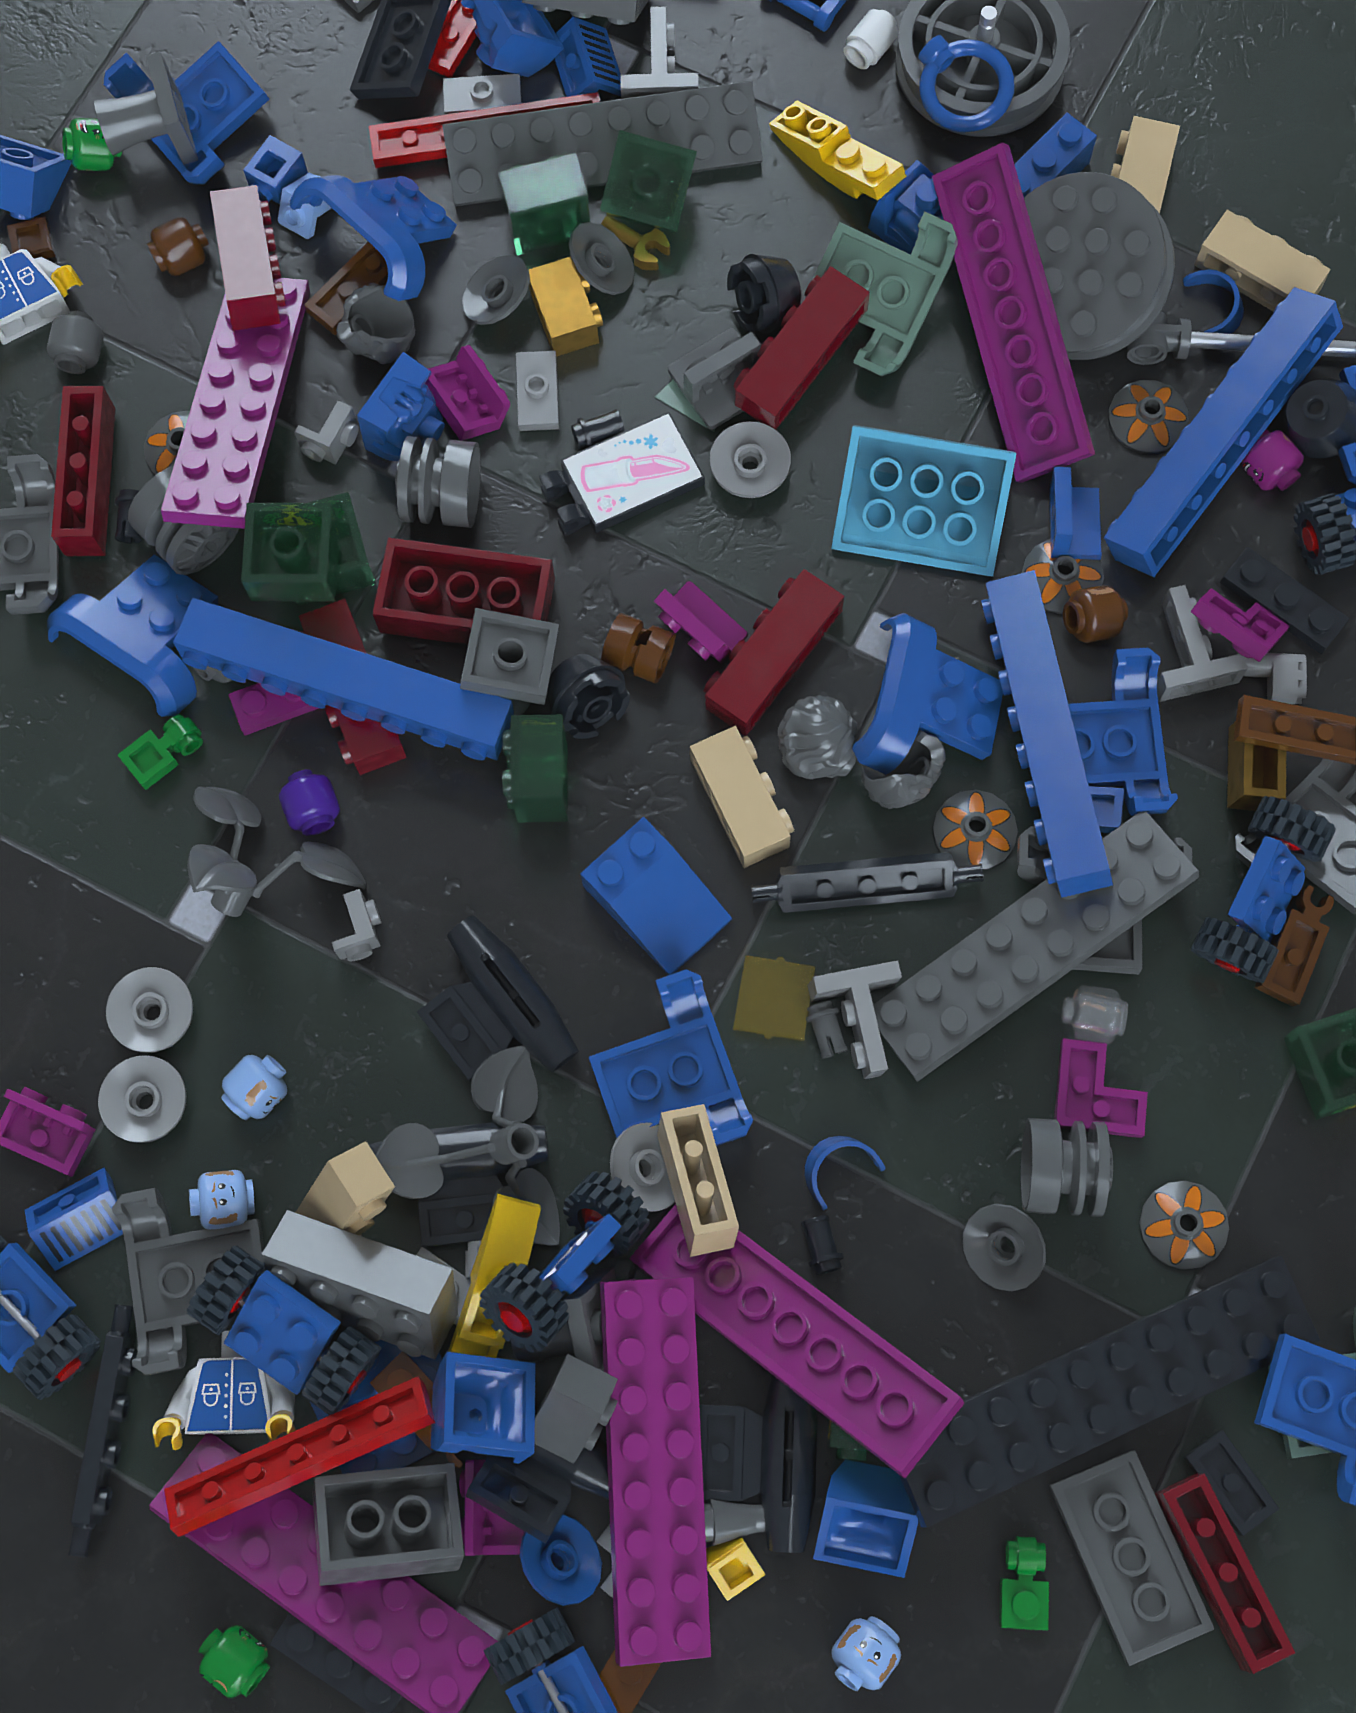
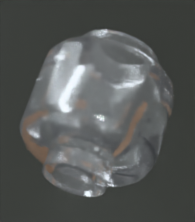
M1083 984L1077 987L1073 998H1064L1061 1022L1069 1024L1070 1035L1075 1040L1110 1044L1114 1041L1116 1035L1123 1036L1128 1002L1121 1001L1119 992L1113 988Z

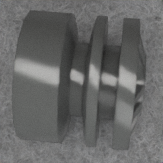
M407 436L403 442L395 478V493L400 521L414 523L418 513L421 523L430 524L437 506L440 507L443 525L472 528L478 510L481 483V452L479 443L449 440L444 456L440 458L436 439L427 438L422 450V443L419 437Z
M170 466L156 474L137 493L128 510V522L149 545L156 546L155 550L159 556L167 561L176 574L188 575L202 570L221 556L233 542L239 528L163 522L161 507L174 467Z
M1028 1118L1024 1127L1021 1151L1020 1181L1024 1213L1055 1214L1061 1194H1065L1071 1215L1079 1216L1082 1213L1084 1200H1086L1089 1216H1103L1113 1180V1154L1105 1122H1092L1088 1137L1086 1138L1084 1123L1082 1121H1074L1068 1140H1063L1058 1120Z

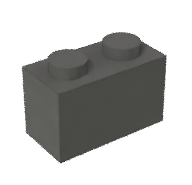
M567 1354L535 1414V1444L573 1464L583 1448L591 1451L603 1426L607 1425L617 1405L618 1400L612 1398L611 1395L618 1379Z

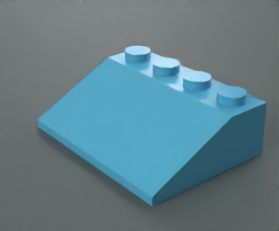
M854 425L852 427L831 549L993 577L1016 452Z

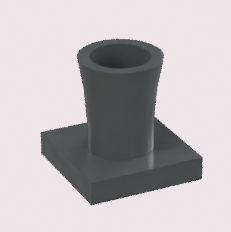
M161 51L145 55L154 90L120 98L94 100L95 111L103 137L113 156L136 144L168 134L183 164L198 161L181 92Z
M475 608L460 689L512 700L513 718L523 714L531 703L544 705L559 624Z
M614 1268L597 1269L572 1294L564 1299L568 1305L566 1312L569 1313V1319L543 1350L538 1352L536 1349L534 1352L527 1351L526 1346L520 1349L515 1346V1340L511 1338L512 1349L517 1360L535 1363L569 1354L575 1355V1358L604 1372L600 1282L617 1281Z

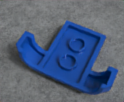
M219 41L175 80L181 92L198 161L183 164L168 134L152 138V141L190 184L204 185L225 166L213 150L270 100L260 86ZM127 52L105 71L104 86L115 98L154 90L152 81Z
M341 175L314 177L303 181L295 189L290 199V208L292 210L300 209L302 204L308 203L313 207L320 206L322 201H325L382 254L388 268V279L383 293L387 297L398 301L418 297L423 287L425 261L418 243L450 238L457 226L446 215V211L442 206L430 201L418 190L419 187L413 180L404 176L354 183Z
M154 554L100 601L86 594H74L48 616V640L53 642L57 639L59 631L71 635L142 683L153 696L158 715L161 717L176 716L197 697V688L194 678L185 663L171 650L175 646L173 643L192 597L218 605V596L188 576L176 574L167 562Z
M901 613L880 624L881 629L885 631L892 629V639L873 721L865 735L852 748L859 763L887 775L906 757L920 730L928 735L936 736L940 741L980 760L990 756L1003 696L1000 680L937 650V633L935 628L912 616Z
M1148 647L1116 650L1112 664V701L1068 704L1088 785L1094 787L1123 786L1126 807L1131 816L1145 811L1149 815L1165 814L1178 799L1177 793L1171 794L1168 784L1160 721L1157 673L1161 660L1160 656Z
M686 969L655 980L670 1028L589 1056L616 1138L625 1129L636 1124L653 1123L650 1127L659 1125L661 1112L701 1104L705 1105L716 1146L746 1136L752 1125L753 1118L746 1108L706 998L701 976Z
M1279 1334L1254 1423L1341 1455L1337 1471V1492L1343 1502L1356 1506V1360L1293 1336Z

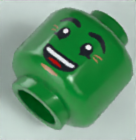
M74 118L70 122L69 128H63L62 146L64 159L71 160L75 169L107 171L113 166L114 157H121L122 152L113 156L109 151L98 118Z
M233 1625L223 1633L216 1628L199 1649V1652L204 1656L199 1666L200 1675L227 1698H234L239 1694L247 1697L261 1682L270 1668L266 1663L268 1650L265 1645L240 1625Z

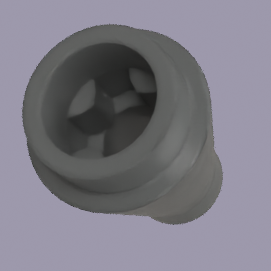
M713 1499L708 1500L707 1504H704L706 1542H711L712 1546L753 1533L765 1532L762 1504H747Z

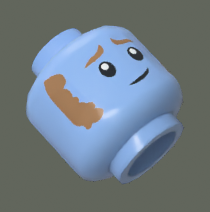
M246 1055L224 1077L222 1088L225 1093L221 1098L240 1118L248 1120L250 1117L262 1119L287 1094V1085L282 1079L286 1074V1070L269 1055H266L263 1060L255 1055Z
M239 1170L202 1174L198 1179V1189H189L191 1216L199 1215L202 1226L210 1230L243 1224L247 1221V1216L255 1212L252 1179L245 1180L243 1173Z
M870 1616L867 1620L862 1618L852 1620L832 1647V1658L838 1666L835 1672L837 1678L854 1691H858L861 1686L869 1690L880 1689L900 1662L901 1651L897 1645L900 1640L898 1635L887 1624L873 1616Z

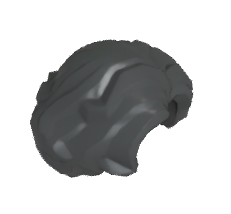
M370 283L368 286L364 285L363 288L355 290L344 301V315L342 321L338 323L336 329L337 336L346 345L347 349L355 355L369 357L381 364L394 363L402 352L406 353L409 350L415 336L416 329L413 312L407 300L398 301L387 297L383 293L386 285Z
M818 695L798 700L794 706L787 710L784 719L778 727L779 750L782 754V762L794 775L806 779L846 776L857 761L852 750L855 744L854 736L858 732L857 722L838 699Z
M920 730L906 757L887 775L862 764L861 778L870 799L888 809L901 808L920 801L929 794L933 784L941 775V769L946 760L945 749L938 737L928 735Z

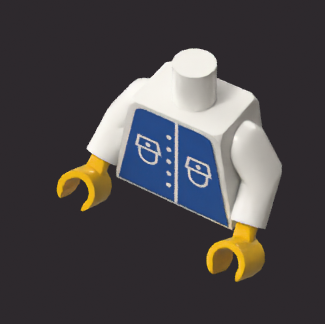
M0 243V341L3 345L52 322L61 315L70 313L63 297L68 295L67 290L72 286L79 285L80 287L83 285L72 266H59L43 257L34 259L26 249H20L10 254L7 246Z
M229 1331L222 1332L221 1358L199 1359L197 1367L189 1370L173 1395L164 1418L154 1424L152 1434L155 1447H159L163 1437L172 1435L173 1450L180 1449L183 1443L181 1429L184 1427L185 1434L205 1435L208 1433L214 1435L266 1433L271 1442L276 1440L277 1436L282 1432L289 1434L296 1431L293 1424L295 1394L224 1344Z

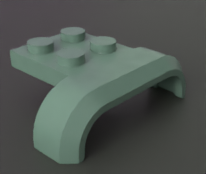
M925 211L918 224V237L911 255L839 222L814 277L816 275L822 277L831 266L870 292L868 310L859 320V323L875 331L867 345L863 349H859L853 363L880 376L897 371L906 359L956 252L958 239L953 225Z

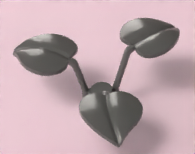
M202 786L195 789L193 800L203 814L215 821L233 824L235 828L230 855L218 847L198 844L192 847L187 860L188 875L193 892L215 890L211 898V904L219 912L232 917L241 916L251 896L260 898L263 890L295 862H300L304 870L319 878L362 888L363 890L367 887L360 870L346 854L333 846L311 841L304 842L300 848L301 852H293L257 884L254 872L241 864L237 858L244 834V825L258 827L261 823V814L258 808L243 795L228 789Z
M524 1046L508 1048L490 1056L478 1067L473 1076L471 1093L474 1104L482 1111L493 1112L492 1121L505 1127L493 1133L489 1144L438 1155L439 1143L435 1134L422 1124L407 1123L393 1129L386 1136L375 1155L395 1186L392 1192L409 1199L428 1197L442 1187L444 1180L440 1167L442 1163L490 1153L501 1164H513L505 1175L508 1186L500 1188L495 1193L492 1206L494 1205L497 1193L541 1205L533 1244L545 1246L559 1244V1214L555 1196L549 1182L539 1171L533 1168L519 1171L520 1168L526 1167V1159L534 1156L539 1146L536 1131L530 1125L521 1123L532 1116L538 1102V1087L530 1062V1052Z

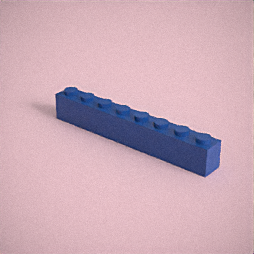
M1294 287L1285 300L1276 306L1272 317L1260 332L1254 335L1247 350L1229 368L1224 380L1215 392L1206 398L1202 409L1193 421L1184 427L1177 442L1167 455L1159 460L1154 472L1145 484L1136 490L1131 502L1119 518L1115 519L1109 526L1104 539L1116 561L1155 577L1343 328L1336 301Z
M1035 570L986 582L989 598L981 600L987 624L995 623L998 633L990 635L995 659L1004 658L1006 666L1005 670L998 671L1004 696L1012 694L1015 706L1007 708L1013 732L1021 731L1024 743L1016 744L1021 769L1030 768L1033 779L1024 783L1030 807L1039 805L1042 817L1041 819L1034 820L1039 845L1048 844L1051 857L1043 859L1049 885L1058 883L1061 898L1113 886Z
M193 597L173 642L182 661L193 668L206 670L208 666L221 670L225 677L236 682L245 683L246 679L261 683L262 688L273 694L284 696L288 692L300 696L303 702L316 708L323 709L328 705L340 709L343 715L356 721H365V718L380 722L384 729L396 734H405V731L420 735L424 742L436 747H445V744L460 748L464 755L476 760H485L486 757L498 760L514 717L512 700L460 689L459 683Z

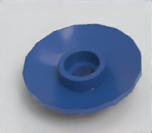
M563 1515L546 1544L527 1532L523 1534L520 1547L523 1572L533 1589L548 1601L565 1606L579 1604L594 1593L601 1579L602 1561L598 1546L590 1532L576 1519Z

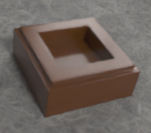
M45 216L7 225L13 253L20 249H26L34 259L39 257L45 259L56 257L49 223Z

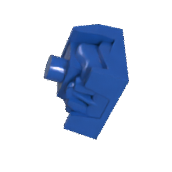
M522 0L461 1L463 7L474 9L472 15L477 26L474 32L481 42V45L476 50L477 56L493 69L530 77L547 66L564 49L543 12L534 9L532 4L522 3Z
M918 160L905 171L906 177L878 200L868 225V229L886 243L910 255L918 237V224L924 211L944 220L932 179L934 174Z
M402 352L357 414L365 449L389 461H399L403 442L407 436L419 437L423 448L427 438H434L437 441L445 427V424L441 422L443 418L436 406L434 396L428 385L425 384L432 374L431 371L405 352Z
M446 1352L433 1383L432 1412L435 1423L431 1424V1449L448 1453H458L465 1450L476 1454L513 1457V1463L518 1464L534 1454L535 1363Z
M845 1459L831 1475L813 1559L904 1578L919 1521L900 1475L891 1468Z

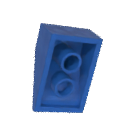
M642 817L580 873L583 887L668 976L674 974L732 920V917L674 847L645 817Z

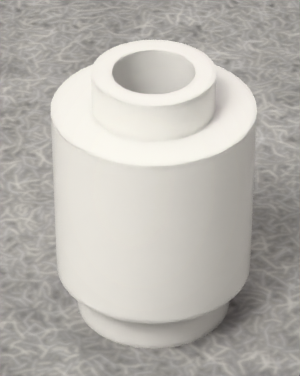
M869 10L846 39L844 54L849 62L860 69H867L870 65H875L898 37L899 32L895 18L885 10Z

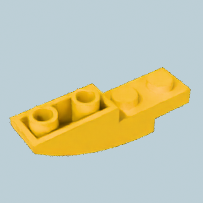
M795 101L792 105L785 108L779 116L769 123L771 130L805 164L826 181L855 199L864 193L879 200L906 177L902 163L852 139L847 125L799 101Z
M497 1193L470 1274L471 1284L448 1352L496 1358L499 1349H503L505 1339L502 1336L504 1332L500 1329L495 1331L491 1326L494 1321L485 1318L483 1312L486 1309L480 1307L479 1301L482 1299L480 1294L506 1265L508 1266L510 1263H515L517 1267L520 1263L528 1265L541 1205Z

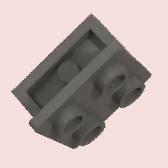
M730 328L668 366V373L709 430L717 428L743 412V410L735 406L734 383L743 369L746 367L751 369L759 359L757 354L761 344L752 332L741 338L734 328Z

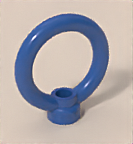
M941 35L935 36L923 47L918 56V59L924 64L919 84L920 97L925 110L936 123L946 129L966 133L983 130L1003 116L1012 101L1015 84L1012 68L1006 57L997 48L986 42L973 39H963L948 43ZM962 56L978 57L989 63L995 70L999 82L998 93L994 102L983 112L971 116H960L949 112L941 105L935 91L937 75L945 71L955 58Z

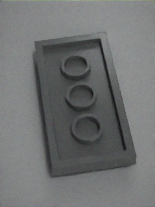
M1135 1450L1128 1451L1048 1485L1127 1666L1136 1664L1214 1630V1626Z

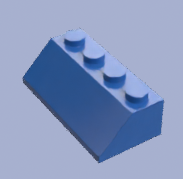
M0 135V209L9 211L10 216L20 220L34 219V216L50 210L70 168L71 160H65L62 153Z

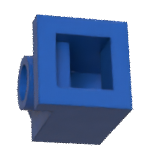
M269 135L243 170L248 185H257L260 201L268 200L269 203L270 200H273L278 204L281 201L282 189L308 173L302 152Z

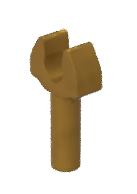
M610 215L603 219L601 225L612 231L622 242L634 249V265L640 269H659L658 259L647 252L651 248L658 249L665 255H670L669 241L666 235L659 229L655 228L651 232L641 235Z

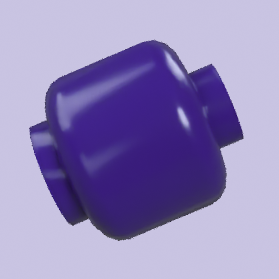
M301 770L290 775L288 783L282 787L279 793V800L288 825L293 830L302 831L303 835L306 836L316 835L329 830L334 826V819L340 813V805L330 779L322 774H313L311 770Z

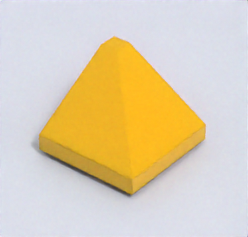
M743 1538L706 1548L707 1571L727 1601L765 1576L764 1571Z

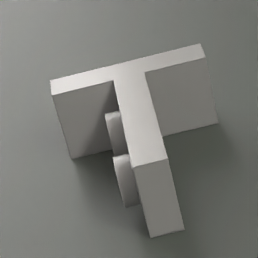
M650 7L652 74L621 75V99L699 88L698 73H675V56H667V47H675L674 23H666V7Z
M1185 585L1170 588L1162 602L1182 668L1161 673L1157 681L1159 702L1239 683L1248 669L1244 656L1240 654L1210 661L1212 659L1211 643L1206 635L1202 636L1198 625V617L1191 613L1197 602L1195 598H1189Z
M898 960L815 976L807 985L811 1002L845 996V1001H841L842 1017L846 1027L852 1026L855 1043H851V1056L855 1068L862 1069L864 1079L881 1076L888 1070L870 991L895 986L902 978Z

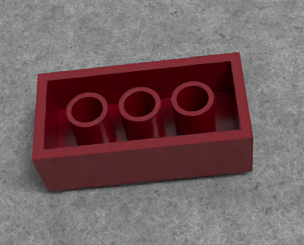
M388 537L373 617L380 633L466 645L469 643L475 608L547 622L555 583L552 560Z

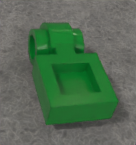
M176 715L164 724V736L159 739L150 729L118 754V757L145 790L179 765L171 753L177 752L183 756H188L197 751L202 745V732L191 718Z
M1016 1536L1015 1541H1007L1006 1569L1014 1570L1017 1579L1000 1578L999 1626L1001 1628L1048 1631L1049 1582L1033 1580L1036 1571H1045L1046 1546L1045 1543L1037 1542L1035 1537Z

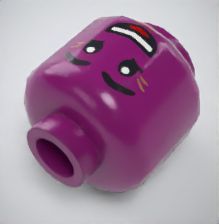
M1266 429L1242 460L1241 466L1260 489L1268 491L1278 486L1283 491L1300 478L1301 474L1298 468L1301 466L1304 456L1283 431L1276 430L1270 432Z

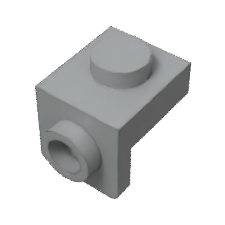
M337 401L319 434L298 425L294 433L300 450L304 455L318 462L324 459L336 464L346 446L350 447L355 442L359 425L352 406Z
M360 889L343 894L356 934L332 942L334 952L340 960L346 958L348 961L364 959L373 953L372 949L381 946L375 929V925L381 924L378 909L374 899L366 901Z

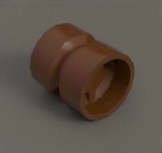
M619 613L606 637L601 661L622 671L632 667L635 676L657 683L669 662L676 634L655 625L645 629L642 620Z

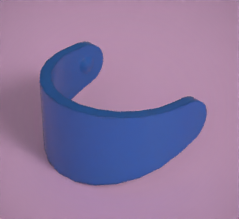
M1201 270L1183 278V284L1186 287L1213 284L1225 288L1235 297L1232 312L1227 319L1204 332L1231 334L1240 326L1244 314L1243 302L1235 281L1229 275L1217 270Z
M848 1136L828 1137L813 1147L805 1164V1180L811 1195L823 1211L827 1209V1205L817 1188V1171L824 1158L830 1152L840 1147L856 1146L864 1149L876 1167L882 1172L886 1168L873 1149L861 1141Z

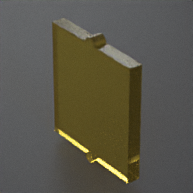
M745 955L733 1030L763 1034L767 1040L775 1036L804 1041L807 1023L805 1018L808 1017L807 1008L810 1004V994L807 985L814 977L815 966L785 962L783 957L772 960Z

